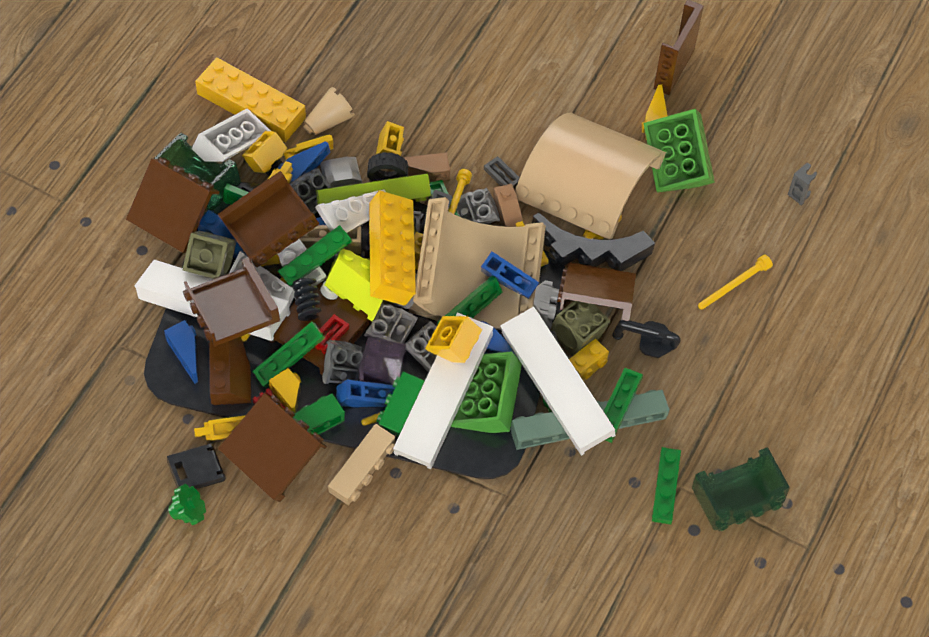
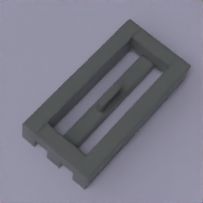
M498 156L484 165V170L500 186L512 184L513 188H516L520 177Z

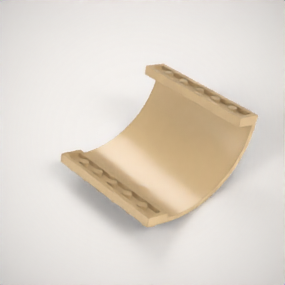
M565 113L547 128L535 145L522 171L515 194L517 199L611 240L615 234L623 208L635 185L649 166L660 169L666 152L573 113Z
M446 197L429 199L416 280V294L413 299L418 306L439 318L445 316L489 278L481 272V266L491 251L539 282L546 228L543 222L525 224L523 227L481 224L448 212L449 200ZM499 284L503 293L472 319L487 322L495 329L501 330L500 325L534 307L536 289L528 299Z

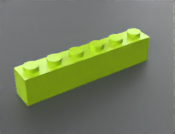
M419 174L316 190V196L319 205L385 190L387 193L407 199H415L416 202L427 200L426 197L431 196L428 174Z

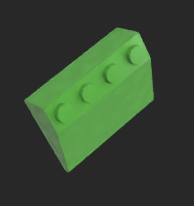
M696 109L643 123L647 144L666 152L660 169L652 167L658 193L696 188L715 183L702 116Z
M512 351L483 355L451 427L488 433L510 432L522 363Z

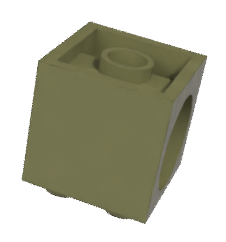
M204 231L191 233L182 270L212 279L229 274L237 241Z
M574 301L556 316L550 332L555 331L558 342L574 356L594 339L599 340L608 327L610 320L595 304Z

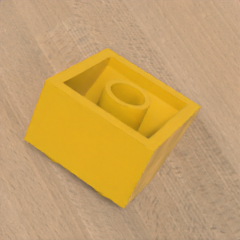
M442 316L425 349L448 361L465 363L470 356L472 348L478 341L482 329L467 316Z

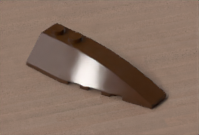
M241 337L214 347L210 340V397L212 405L251 403V367Z

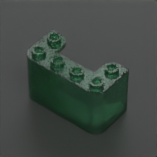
M179 133L154 159L166 158L171 161V165L184 168L185 173L198 176L199 181H205L214 185L213 188L219 191V194L211 195L204 213L208 210L213 211L223 202L224 188L227 184L235 187L241 184L237 165L230 159L226 162L223 161L221 164L215 161H204L192 150L193 145L190 146L187 143L188 136Z
M768 447L758 451L759 457L754 459L750 457L747 463L714 475L713 472H710L707 476L706 472L702 471L695 474L692 490L713 530L723 531L729 525L735 523L742 524L750 517L754 516L757 518L771 509L776 511L783 506L790 487Z

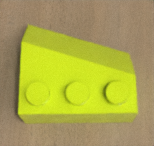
M343 248L339 251L332 264L325 286L340 298L351 301L354 304L353 308L357 311H364L368 314L367 318L373 322L383 300L370 296V260L364 259L352 251Z

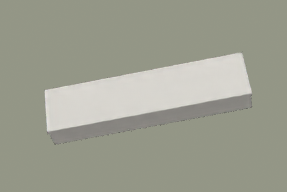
M153 260L135 284L138 298L197 317V314L192 313L190 308L191 302H187L183 295L185 290L184 282L187 281L189 287L193 288L214 279L182 270L183 268ZM274 296L271 297L278 307L280 322L249 334L272 341L274 333L284 318L290 315L289 301Z
M535 307L500 325L503 336L581 456L585 454V451L611 436H616L611 422Z
M460 313L456 314V316H465ZM472 318L470 319L482 329V332L472 348L469 358L465 363H457L437 355L393 448L395 455H401L421 463L429 469L432 468L493 336V326Z

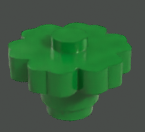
M187 484L174 489L173 502L168 508L170 516L174 520L179 519L185 523L190 522L191 525L203 521V514L206 513L205 502L200 499V493L193 486L189 487Z

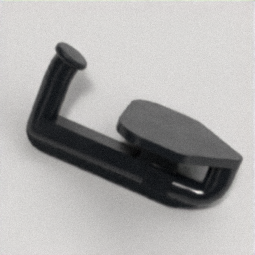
M621 319L612 333V337L616 340L623 338L624 330L641 334L640 351L644 355L654 358H661L675 350L681 342L679 335L669 331L666 325L654 321H647L642 324Z

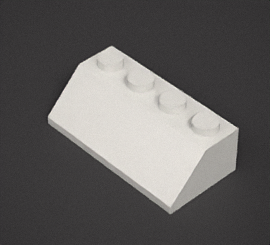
M247 108L198 134L192 150L204 161L223 162L249 148L265 131L271 130Z

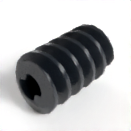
M302 278L292 283L294 284L295 304L298 306L296 311L299 313L298 320L300 321L315 320L319 317L317 313L322 311L321 308H315V306L320 305V301L314 300L319 297L318 293H313L318 289L317 286H312V284L317 282L316 279Z

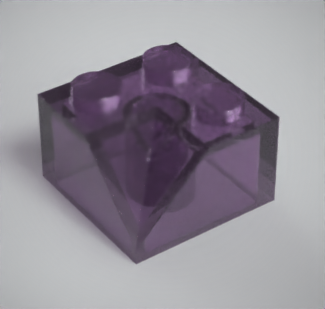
M368 337L359 368V381L393 385L396 377H401L406 358V344Z

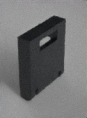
M213 444L203 445L167 456V463L177 488L187 484L189 487L193 486L197 490L226 480L225 474H222L223 469ZM181 465H183L187 476L183 480H180L176 470L181 468Z

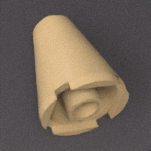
M331 87L304 120L305 125L303 127L310 135L312 133L317 135L355 115L350 113L353 109L341 94L337 95L334 93L336 91L334 87Z

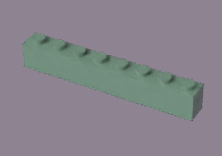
M649 390L639 395L635 393L619 429L666 419L670 410L663 390ZM597 401V403L604 411L608 401ZM540 412L534 416H521L512 420L510 430L516 450L570 439L553 412L545 414Z

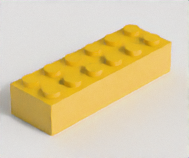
M217 57L195 81L198 95L234 115L248 108L266 127L276 132L285 143L306 119L304 104Z
M379 190L369 202L370 296L405 306L416 294L413 200Z

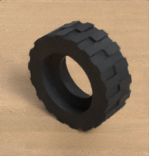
M378 153L373 155L368 161L367 178H369L370 182L408 176V162L398 154ZM381 169H391V170H394V171H392V172H387V171H383V170H381Z

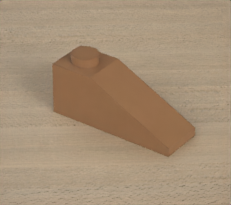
M447 152L404 157L408 162V176L428 174L429 182L439 180L443 182L450 181V166Z
M512 184L495 187L493 199L500 215L502 226L516 227L515 223L523 221Z

